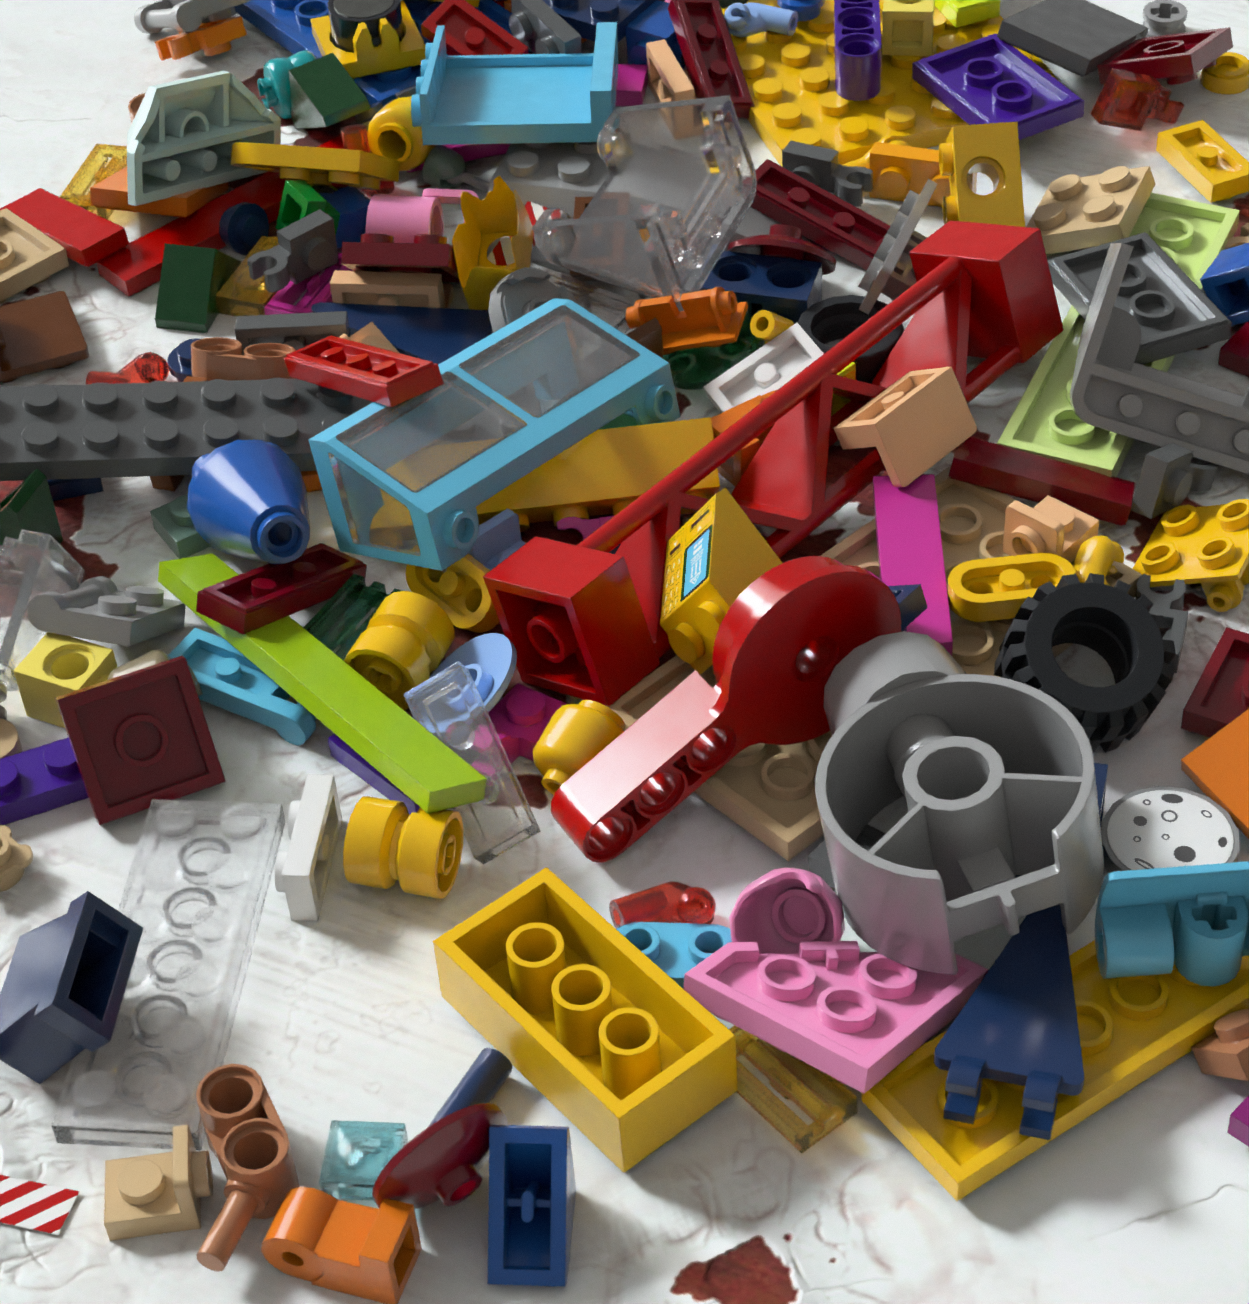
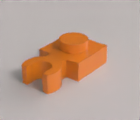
M241 16L229 17L219 21L202 23L195 31L179 32L177 35L160 39L155 44L161 61L169 58L177 60L199 50H203L205 56H213L231 50L230 41L246 36L247 33Z

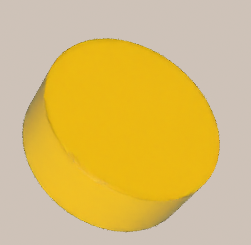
M1225 52L1217 58L1215 66L1201 70L1200 82L1202 86L1211 92L1224 95L1238 94L1249 88V59L1238 53Z

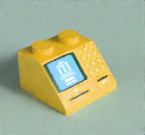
M726 487L716 493L667 541L660 625L668 634L669 643L676 655L689 663L700 675L713 666L712 655L715 638L722 620L731 605L753 581L770 569L782 564L781 560Z

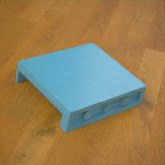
M597 22L594 53L447 56L445 25L437 26L433 43H426L425 60H421V77L416 78V95L411 97L413 127H422L423 145L613 142L618 82L617 22Z

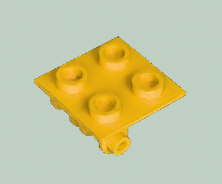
M1239 499L1227 504L1202 507L1181 505L1164 512L1132 569L1142 575H1151L1150 587L1174 585L1176 579L1184 580L1185 584L1201 583L1207 597V603L1215 611L1226 612L1237 607L1243 598L1244 585L1249 584V500Z

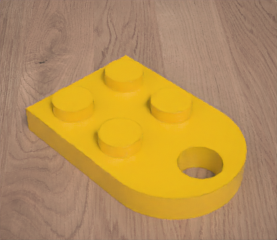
M236 142L232 143L230 165L253 170L280 173V179L305 180L309 185L332 186V183H337L359 189L379 190L380 181L398 182L400 161L361 150Z

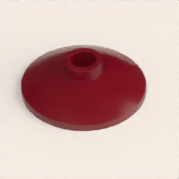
M774 224L770 226L769 234L745 237L728 245V251L822 262V275L830 274L836 268V259L822 248L802 240V230L791 225Z
M480 1103L465 1107L438 1120L410 1140L386 1164L375 1181L372 1198L378 1208H380L383 1199L414 1204V1209L422 1208L438 1200H441L445 1206H453L472 1195L483 1181L479 1170L489 1160V1127L491 1125H507V1117L500 1107L492 1103Z

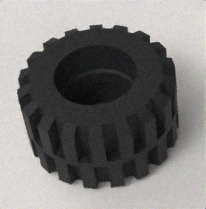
M1092 573L1089 574L1085 583H1080L1076 574L1062 576L1056 587L1050 581L1038 587L1033 598L1027 597L1020 606L998 649L1000 653L995 661L994 675L1027 684L1053 697L1065 706L1081 724L1090 741L1092 752L1094 753L1100 744L1104 752L1107 753L1117 749L1125 738L1130 741L1141 730L1167 693L1165 690L1172 682L1175 667L1169 665L1176 655L1175 645L1172 640L1162 639L1169 629L1163 615L1153 618L1149 611L1154 603L1144 594L1138 600L1129 595L1127 592L1131 585L1117 580L1114 587L1104 584V575ZM1073 643L1094 650L1108 663L1113 673L1115 684L1108 687H1091L1074 681L1057 664L1052 647L1059 644Z

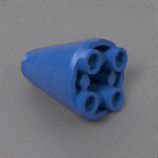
M236 440L216 448L211 453L202 455L195 461L192 467V479L188 485L187 510L195 530L212 548L234 557L270 564L292 562L304 553L310 539L306 486L299 467L278 445L262 440Z

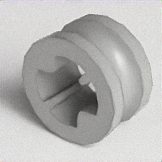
M1155 0L1144 6L1142 16L1145 21L1142 25L1149 28L1146 38L1185 33L1186 27L1183 22L1187 18V9L1181 3L1173 0Z

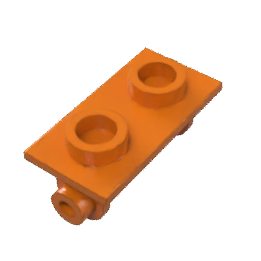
M714 287L708 290L683 293L680 303L684 311L679 312L672 295L639 299L635 301L634 306L627 307L626 322L630 329H636L653 318H657L662 327L663 355H667L679 350L706 346L720 347L727 343L736 342L748 309V303H737V298L733 291H725L723 287Z

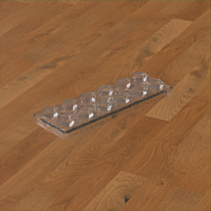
M151 800L118 908L119 912L142 926L143 932L111 1041L94 1052L86 1048L71 1060L51 1125L57 1143L173 1149V1126L189 1125L195 1149L202 1150L206 1132L197 1103L196 1091L199 1082L207 1073L224 1064L286 822L282 804Z

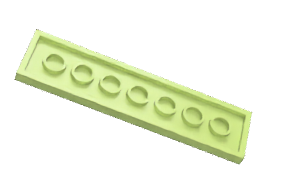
M1151 193L1129 237L1146 232L1198 288L1206 294L1200 279L1219 253L1225 250L1228 240L1234 236L1238 228L1240 210ZM1071 306L1062 322L1064 331L1056 336L1050 344L997 444L1089 469L1109 477H1116L1132 446L1134 438L1089 425L1082 421L1071 407L1070 390L1081 332L1085 319ZM1175 355L1143 365L1168 372Z

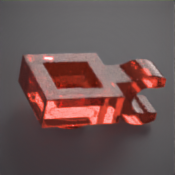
M1112 69L1092 109L1091 115L1101 125L1141 131L1147 118L1157 119L1166 123H1176L1185 105L1182 102L1170 100L1172 91L1162 87L1153 76Z

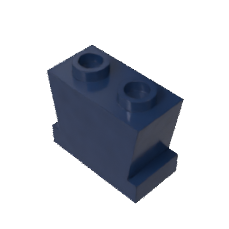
M87 891L70 902L66 914L19 936L0 993V1060L38 1084H41L84 1049L87 1048L94 1052L110 1042L143 927Z

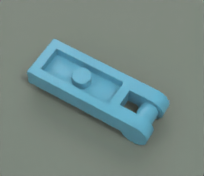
M195 627L169 654L171 659L179 656L186 658L202 689L203 694L198 696L200 700L276 729L285 741L293 745H303L316 730L315 721L317 718L299 702L294 704L287 701L292 696L224 638Z

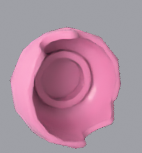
M797 868L774 869L748 884L741 892L729 917L731 941L757 942L759 954L798 953L800 941L838 942L845 931L843 906L838 895L817 874Z

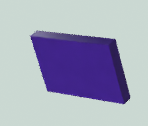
M996 33L918 60L912 65V79L969 125L1018 122L1019 140L1084 116L1085 101L1015 47L999 40L1000 38L997 37L998 34Z

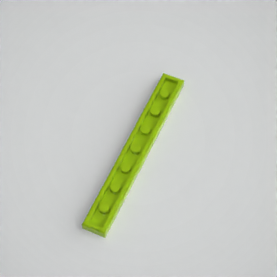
M211 553L159 562V583L427 814L484 800L487 778L290 616L243 635L196 612L198 591L239 575L215 554Z

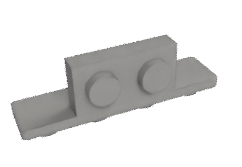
M928 179L920 195L912 190L909 191L858 287L867 291L859 307V310L864 313H870L880 293L891 298V301H893L917 282L909 251L927 238L914 229L938 185L934 181Z

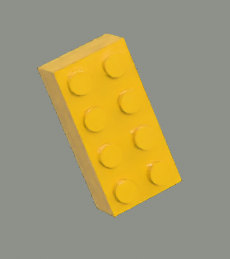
M547 867L433 941L441 996L497 1051L504 1054L511 1064L623 1173L738 1091L736 1035Z

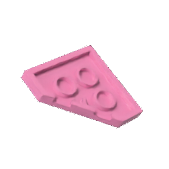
M800 941L798 953L759 954L757 942H728L684 974L683 989L716 1017L728 1021L773 1045L778 1050L798 1058L832 1076L837 1081L849 1085L862 1093H866L958 1016L989 969L955 953L958 968L957 974L927 972L897 963L878 952H859L860 949L857 941Z

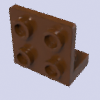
M64 291L0 307V383L11 382L21 376L50 368H63L73 362L87 359L90 356L86 341Z

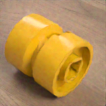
M409 591L393 592L383 600L370 619L367 629L360 634L346 655L344 662L400 708L406 710L415 704L429 682L430 673L437 669L450 649L455 638L454 625L448 614L429 598Z
M362 796L354 807L345 834L343 868L346 879L349 883L382 889L391 888L398 880L404 893L438 899L446 898L456 880L462 856L464 828L460 813L446 809L427 814L420 808L417 813L412 812L409 814L404 802Z

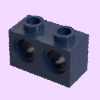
M715 250L698 287V291L723 287L725 291H733L735 293L737 303L747 302L748 309L738 337L759 340L760 338L755 337L750 330L751 319L758 311H770L796 324L804 311L814 303L822 301V262Z

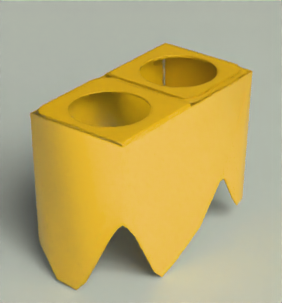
M500 175L493 180V191L488 192L485 199L481 200L465 191H462L460 196L465 223L458 224L453 235L452 245L458 277L469 309L488 310L490 293L497 283L511 272L524 267L530 268L534 228L517 191L514 189L513 193ZM513 236L511 237V246L515 262L506 266H498L491 263L487 257L489 246L501 237Z

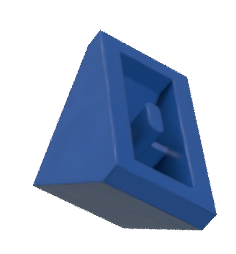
M491 1125L489 1127L487 1284L566 1286L576 1198L569 1127Z

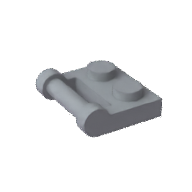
M158 0L139 7L134 15V23L137 29L145 34L158 33L163 28H175L180 32H192L199 28L202 20L209 19V22H214L236 15L235 6L251 0Z
M97 576L82 582L79 588L63 594L51 591L33 597L28 604L27 615L30 623L36 629L44 632L130 647L183 627L186 605L181 601L164 599V590L159 588L132 586L128 587L126 592L118 591L115 583L109 578Z

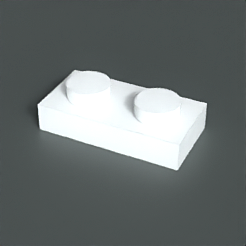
M796 323L703 388L711 403L722 413L758 395L762 396L771 391L778 390L824 353L802 327Z
M307 774L301 801H292L289 808L288 835L290 843L288 851H279L277 854L274 879L277 892H285L291 921L318 922L342 824L334 775Z

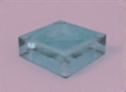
M331 1120L319 1179L320 1190L336 1199L373 1200L372 1191L379 1174L392 1157L408 1142L405 1123Z

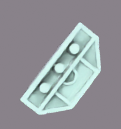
M219 71L149 86L127 135L128 204L138 206L202 187L208 188L269 172L230 165L232 143L248 142L281 145V119L272 110L266 109L256 95L231 72Z

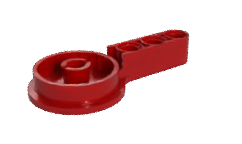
M806 556L792 559L762 574L738 596L718 629L712 655L713 670L718 683L712 688L696 670L561 785L551 801L550 812L555 821L586 858L592 862L609 861L622 854L745 748L758 743L791 745L814 739L829 732L830 727L823 707L824 689L835 666L854 648L878 636L901 632V614L893 592L870 571L857 566L843 565L837 560L823 556Z

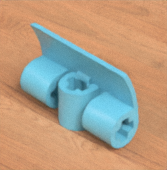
M1249 861L1107 873L1098 897L1094 930L1098 967L1103 979L1170 974L1174 967V961L1181 975L1201 986L1215 987L1227 984L1234 979L1240 970L1242 956H1249Z

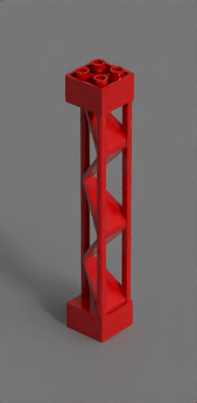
M950 220L909 251L917 281L914 285L577 545L535 536L485 574L483 579L504 635L516 648V667L522 682L580 699L596 701L609 707L660 665L659 658L672 648L669 643L668 634L660 625L667 541L679 530L681 508L698 512L710 500L685 493L771 425H773L772 429L731 495L753 524L777 529L765 540L780 559L873 482V476H881L886 472V468L876 448L826 489L829 447L838 441L834 427L910 371L951 366L968 404L1015 364L1025 363L1064 331L1040 228ZM914 314L871 384L837 375ZM967 356L986 358L966 375ZM833 394L851 400L831 416ZM621 544L615 554L609 553Z

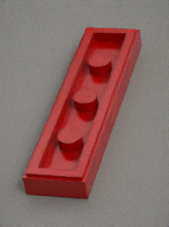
M332 335L291 352L284 358L289 376L389 407H394L444 384L439 366L436 363Z

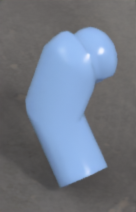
M756 2L731 4L724 13L729 33L740 38L766 31L792 36L798 24V13L796 11Z

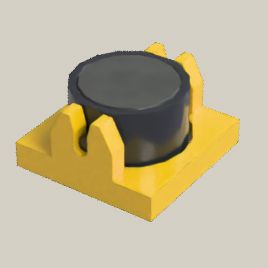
M329 0V15L310 19L312 34L322 57L334 53L352 79L421 65V60H425V43L404 0Z

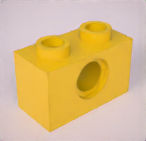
M1018 122L952 126L946 138L947 143L939 144L941 176L949 175L951 195L943 197L942 212L944 225L951 220L1025 227ZM976 172L987 175L993 183V192L987 195L974 193L968 187L967 176Z

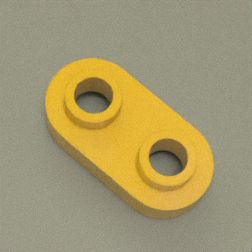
M419 545L412 550V555L421 556ZM469 553L447 567L446 572L444 570L439 571L406 564V581L410 590L436 602L448 614L455 627L475 633H483L491 630L499 623L497 613L483 579V576L491 570Z
M1032 553L966 561L957 565L949 574V607L958 616L974 622L1015 618L1020 606L1027 597L1033 598L1038 587L1048 581L1056 587L1062 576L1076 574V571L1068 560L1051 553Z

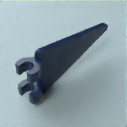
M325 302L315 303L311 307L312 313L347 311L351 335L370 322H373L399 353L428 360L438 365L493 333L488 310Z
M1060 904L1026 915L1019 925V933L1011 937L936 1046L934 1063L939 1069L948 1071L945 1091L949 1092L943 1119L974 1125L983 1080L986 1078L1025 1086L1022 1101L1024 1112L1019 1134L1050 1140L1059 1093L1075 1096L1082 1092L1084 1069L1067 932L1062 924Z

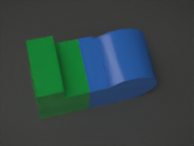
M286 180L276 229L280 230L321 209L333 218L337 248H342V242H361V235L366 234V216L370 199L356 187H342L331 194L317 193L305 180Z

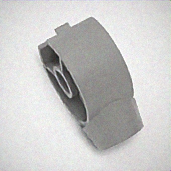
M906 631L886 634L854 648L835 666L825 685L823 707L832 737L822 752L815 778V794L836 894L842 902L843 914L849 926L868 946L897 963L927 972L951 975L958 973L954 949L955 940L1000 924L1006 927L1010 935H1016L1019 933L1018 918L1060 904L1062 924L1068 934L1073 933L1093 907L1100 892L1104 873L1093 752L1090 741L1075 716L1053 697L1027 684L996 676L967 674L943 645L925 634ZM904 796L907 802L908 813L869 851L859 846L855 841L872 818L886 806Z

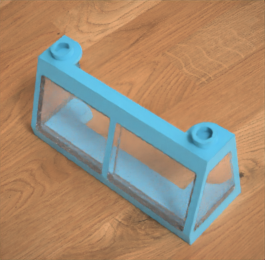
M553 298L440 363L438 366L444 382L443 385L394 407L373 402L308 439L339 551L443 571L466 556L473 548L479 532L476 506L623 413L634 417L638 425L672 422L681 416L669 362L574 301Z

